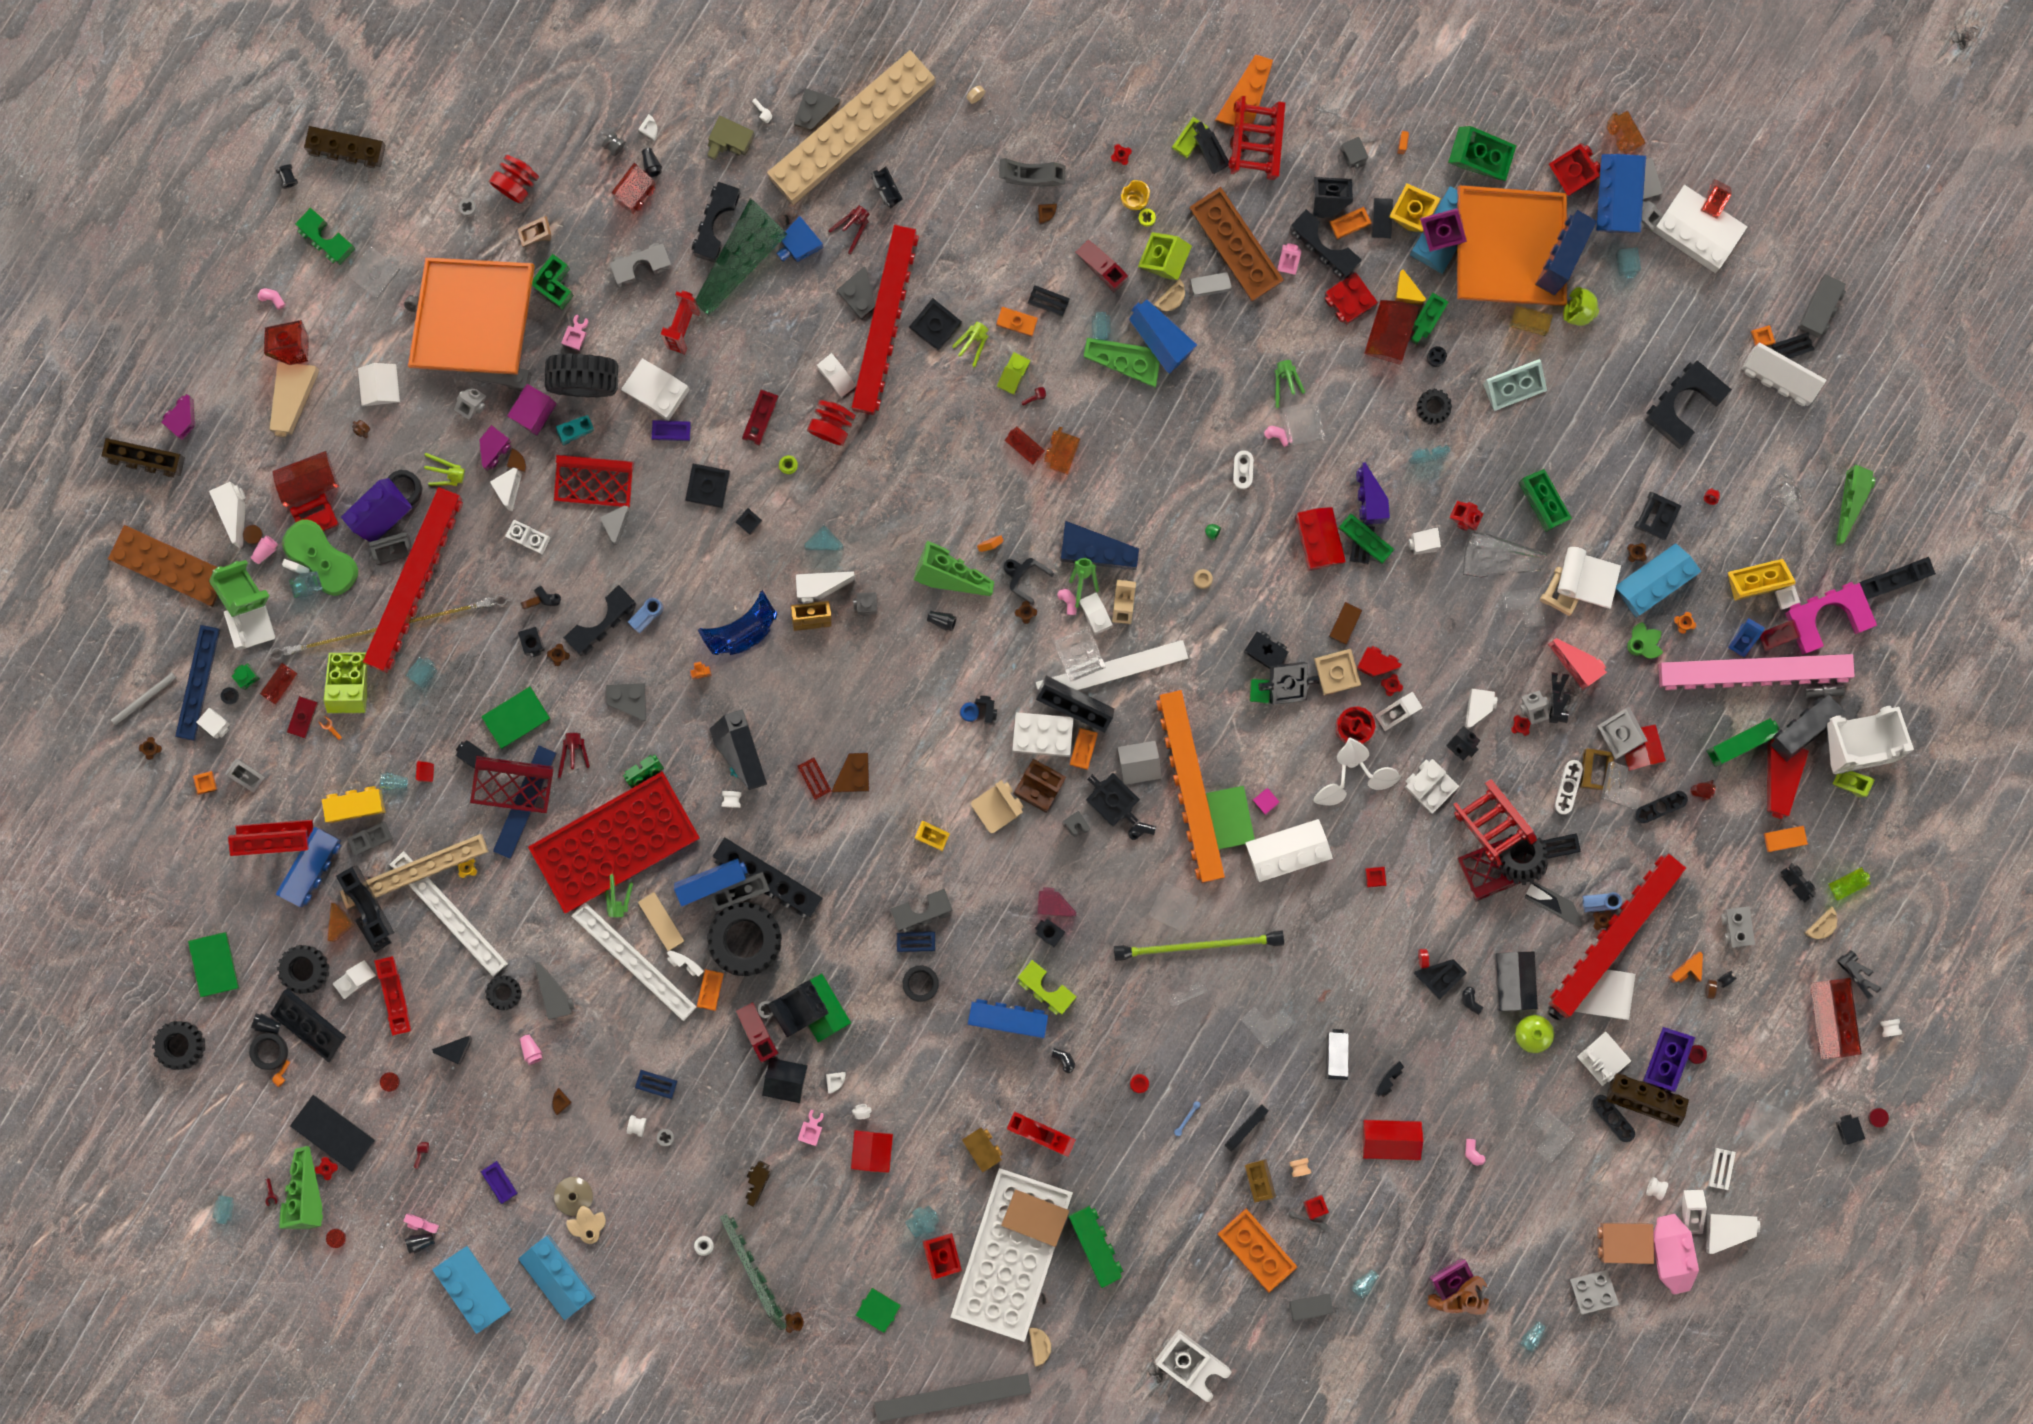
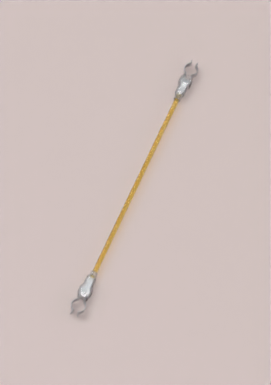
M497 594L495 598L485 597L483 600L475 601L468 606L410 619L409 624L468 609L491 608L497 603H494L493 599H496L498 595L504 594ZM377 628L311 644L287 645L281 650L284 651V654L276 660L281 659L283 655L293 656L311 647L376 632Z

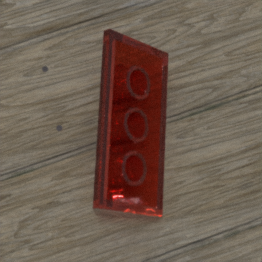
M1851 978L1811 982L1810 994L1813 1000V1014L1816 1021V1033L1819 1042L1818 1050L1821 1060L1861 1055Z

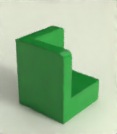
M1250 680V702L1268 705L1270 691H1259L1258 687L1260 686L1258 684L1267 683L1269 680Z

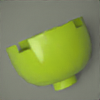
M1582 287L1574 288L1568 296L1571 297L1569 304L1567 303L1564 306L1563 319L1567 323L1584 326L1597 317L1599 313L1598 301L1593 292Z
M1526 1016L1516 1026V1042L1526 1052L1534 1054L1544 1052L1553 1042V1026L1543 1016Z

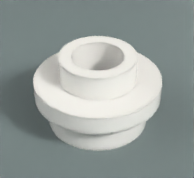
M866 1104L857 1105L852 1110L855 1119L869 1118L872 1112L871 1108L867 1107Z
M707 1236L699 1237L694 1243L696 1253L701 1256L709 1255L713 1251V1241ZM702 1242L707 1243V1249L703 1250L701 1248Z

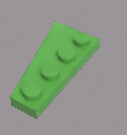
M1087 338L1084 358L1156 388L1160 362L1149 347Z

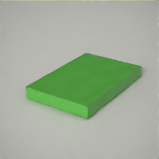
M1244 786L1206 793L1219 850L1245 845V842L1255 840Z

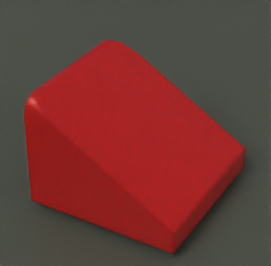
M418 761L416 765V780L419 782H433L434 764Z

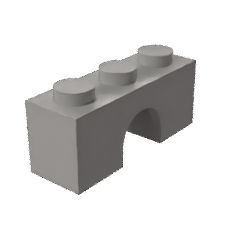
M654 243L648 247L649 249L641 251V249L631 252L630 256L625 258L620 256L613 259L610 266L618 287L621 288L637 282L635 269L640 264L650 265L655 275L672 269L664 244Z

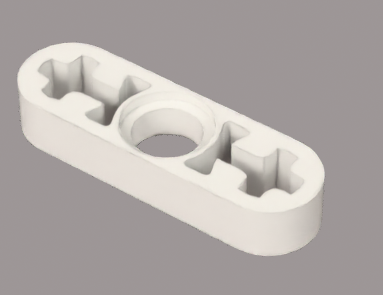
M1577 760L1569 761L1564 767L1554 803L1555 811L1561 815L1569 813L1574 804L1583 771L1582 764ZM1573 764H1576V768L1578 769V772H1574L1573 778H1577L1576 781L1570 778H1565L1566 775L1568 777L1571 775V770L1569 769V766H1573ZM1565 782L1573 784L1574 789L1571 793L1564 791L1563 785ZM1561 794L1571 796V800L1569 798L1566 799L1568 808H1565L1563 811L1558 806L1564 800V797H1560Z

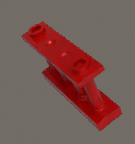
M1241 96L1235 101L1233 107L1236 115L1232 157H1230L1228 164L1229 168H1231L1230 174L1237 173L1239 168L1265 171L1268 180H1275L1279 177L1286 102L1278 101L1271 108L1247 105L1245 104L1246 96ZM1244 112L1269 115L1272 118L1271 125L1262 126L1244 123ZM1243 130L1268 134L1270 136V143L1264 145L1242 141ZM1241 149L1266 152L1269 155L1268 162L1265 164L1240 160Z
M682 290L681 293L677 291L675 293L679 306L672 325L668 329L663 327L660 335L667 349L685 355L687 345L684 341V336L692 314L700 316V310L695 298L692 297L693 294Z
M1490 779L1485 783L1487 788L1485 795L1464 809H1461L1457 803H1454L1453 806L1456 811L1454 815L1459 822H1464L1485 848V854L1491 862L1495 861L1500 866L1502 863L1499 854L1522 839H1527L1530 844H1533L1537 839L1533 829L1493 780ZM1488 801H1496L1497 804L1494 809L1473 823L1467 815ZM1500 813H1505L1508 816L1506 821L1485 835H1482L1478 830L1479 827ZM1516 826L1518 828V833L1493 849L1488 841L1509 827Z
M313 820L236 825V835L228 836L230 856L307 851L309 849L308 838L314 829Z

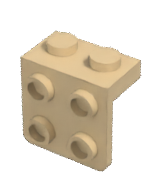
M1002 780L971 802V806L990 833L996 832L1023 814L1021 809L1024 806L1018 798H1013L1011 795L1013 790L1008 782L1003 783Z

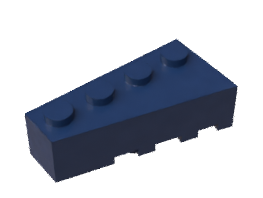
M1579 210L1573 215L1569 214L1564 222L1566 227L1559 233L1557 237L1558 242L1551 249V255L1545 262L1535 285L1554 296L1570 279L1597 222L1596 220Z
M1065 521L1061 562L1075 563L1079 559L1086 558L1091 560L1092 564L1096 566L1129 570L1137 569L1139 548Z

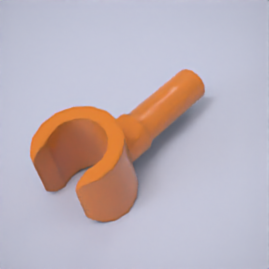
M324 716L328 720L326 725L318 721L323 729H328L338 740L342 738L334 729L332 721L327 716Z
M288 1060L285 1061L281 1070L272 1078L273 1083L277 1087H280L286 1081L282 1075L290 1064Z

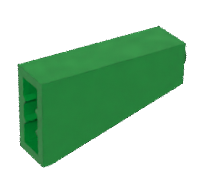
M1769 718L1706 751L1714 767H1717L1772 739L1780 729L1776 721H1772Z

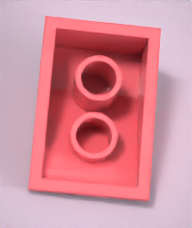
M1557 638L1548 644L1582 690L1607 673L1604 670L1606 666L1600 659L1597 660L1594 656Z

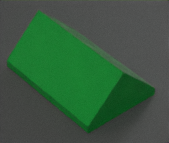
M1545 469L1528 475L1519 481L1518 484L1545 532L1572 519Z
M822 973L810 979L829 1014L809 1025L818 1043L851 1024Z

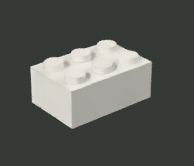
M1016 712L1012 753L1070 757L1073 718Z

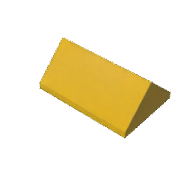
M1783 559L1728 572L1735 601L1782 590L1796 584Z

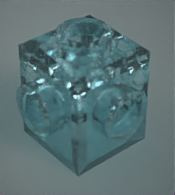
M928 1205L924 1209L920 1206L911 1212L913 1216L905 1221V1224L914 1237L917 1238L924 1232L928 1235L936 1229L934 1225L940 1220L935 1210L931 1209Z

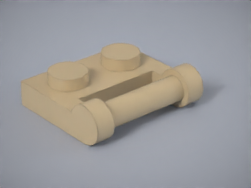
M1556 567L1555 575L1545 594H1542L1540 601L1570 616L1579 600L1559 594L1557 600L1552 598L1560 582L1563 570L1561 567Z

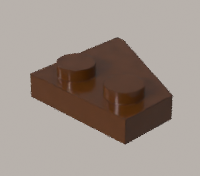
M868 753L848 754L832 788V793L869 792Z

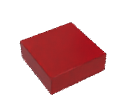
M1385 867L1365 868L1367 888L1387 886Z
M1323 1195L1303 1202L1310 1220L1329 1213Z

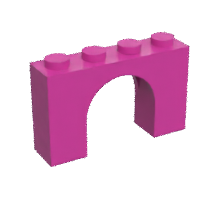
M1853 582L1842 586L1843 590L1836 592L1835 589L1824 593L1825 597L1819 599L1818 596L1807 599V604L1801 606L1800 603L1789 607L1790 610L1785 612L1788 621L1794 619L1801 635L1796 641L1802 655L1824 647L1815 624L1817 612L1822 606L1835 605L1843 609L1849 618L1855 634L1877 626L1860 583L1854 585Z

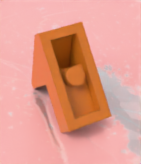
M1701 951L1696 952L1669 975V979L1673 983L1677 981L1681 983L1689 976L1687 974L1689 972L1697 982H1701L1703 963Z

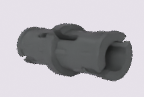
M1822 684L1816 687H1804L1805 699L1820 697L1824 699L1828 695L1831 697L1844 696L1845 689H1842L1844 684Z

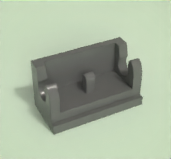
M406 532L369 542L373 559L377 565L408 557L412 549L409 535Z
M1079 811L1062 821V825L1066 826L1074 837H1077L1078 833L1076 830L1080 829L1079 826L1084 833L1090 831L1089 825Z

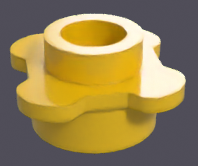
M474 858L457 865L459 877L465 878L467 875L475 876L477 874Z

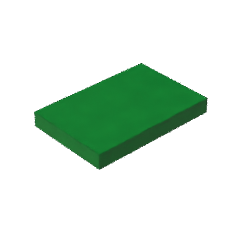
M531 686L481 716L501 749L551 719Z
M227 932L188 941L201 998L239 989Z

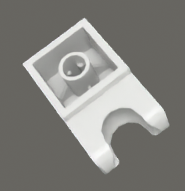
M1179 1329L1155 1359L1157 1366L1206 1402H1210L1213 1398L1211 1390L1205 1385L1206 1378L1211 1374L1228 1378L1232 1373L1228 1366ZM1186 1355L1187 1360L1179 1362V1357Z

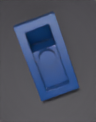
M1748 618L1740 626L1728 648L1745 657L1761 636L1765 627Z

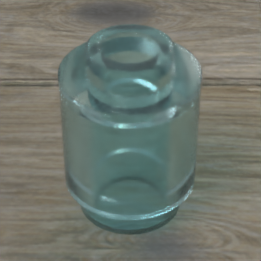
M1095 312V316H1091L1092 335H1094V339L1107 340L1111 334L1110 316L1107 315V312Z
M218 1195L212 1218L216 1219L215 1223L227 1224V1221L232 1220L235 1205L233 1197Z

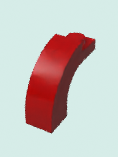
M1015 1111L1007 1126V1130L1069 1157L1076 1139Z

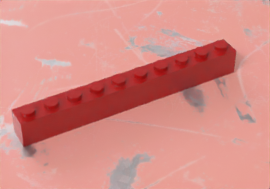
M894 224L851 407L852 411L875 415V411L880 409L881 400H878L880 392H884L885 382L883 377L884 374H888L890 363H887V359L893 353L894 345H891L892 338H896L898 327L895 325L897 319L900 320L902 315L900 303L905 301L907 290H904L905 283H909L911 272H908L910 264L913 265L915 254L912 253L913 247H917L919 241L916 229Z
M438 487L363 659L365 665L384 673H388V670L393 668L395 663L394 656L396 652L401 650L403 644L401 640L410 629V619L417 613L418 607L416 605L425 594L424 587L426 582H429L432 578V568L434 564L437 565L441 556L439 552L448 541L449 529L452 530L455 525L456 519L454 517L462 509L463 502L460 495Z
M1669 853L1664 857L1661 855L1655 861L1656 867L1653 871L1649 870L1642 879L1645 881L1641 886L1637 885L1633 889L1631 899L1629 901L1626 899L1619 907L1621 909L1618 915L1614 914L1611 917L1606 931L1604 929L1600 931L1596 937L1598 941L1595 945L1591 944L1584 953L1587 955L1584 959H1579L1574 964L1573 968L1575 970L1571 975L1567 974L1561 981L1562 987L1559 990L1556 988L1550 995L1551 1001L1548 1004L1565 1018H1569L1686 870V867Z

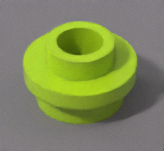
M784 456L779 461V469L784 474H793L798 468V462L793 456ZM787 462L792 463V467L789 469L785 467Z

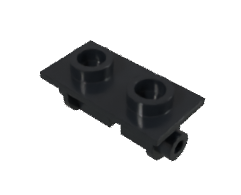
M887 166L880 171L875 170L871 173V179L874 181L877 189H881L879 193L884 201V205L891 209L903 200Z
M1791 863L1788 867L1790 870L1785 868L1780 872L1782 874L1781 877L1789 887L1795 883L1798 885L1792 891L1800 901L1803 900L1805 903L1810 899L1809 895L1812 898L1815 896V886L1810 880L1806 881L1802 876L1804 873L1798 865L1794 866Z

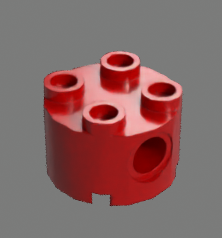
M1359 706L1344 710L1336 721V735L1345 744L1349 738L1361 744L1366 743L1373 736L1376 728L1373 715L1366 708Z

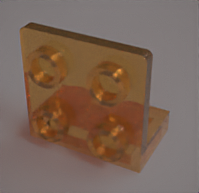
M1628 110L1620 115L1616 112L1611 115L1607 121V130L1616 138V145L1621 152L1629 154L1646 144Z
M1060 426L1058 431L1054 430L1050 443L1052 448L1047 449L1044 457V462H1047L1046 468L1068 475L1080 438L1063 433V427Z

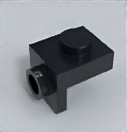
M980 696V699H975V704L986 705L984 724L992 725V721L997 719L998 709H994L995 700H991L990 696Z

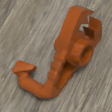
M1476 1275L1466 1281L1457 1293L1442 1301L1436 1294L1428 1295L1427 1304L1436 1310L1446 1313L1467 1312L1475 1315L1485 1314L1488 1309L1489 1299L1484 1298L1483 1301L1480 1300L1475 1286L1480 1291H1482V1286L1488 1287L1484 1279Z

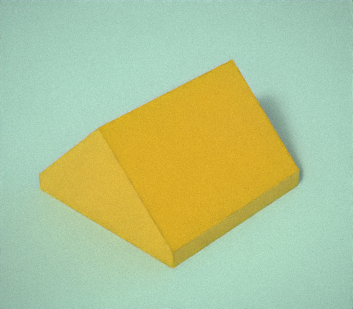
M1406 183L1390 214V218L1408 231L1424 232L1420 218L1433 215L1441 198Z

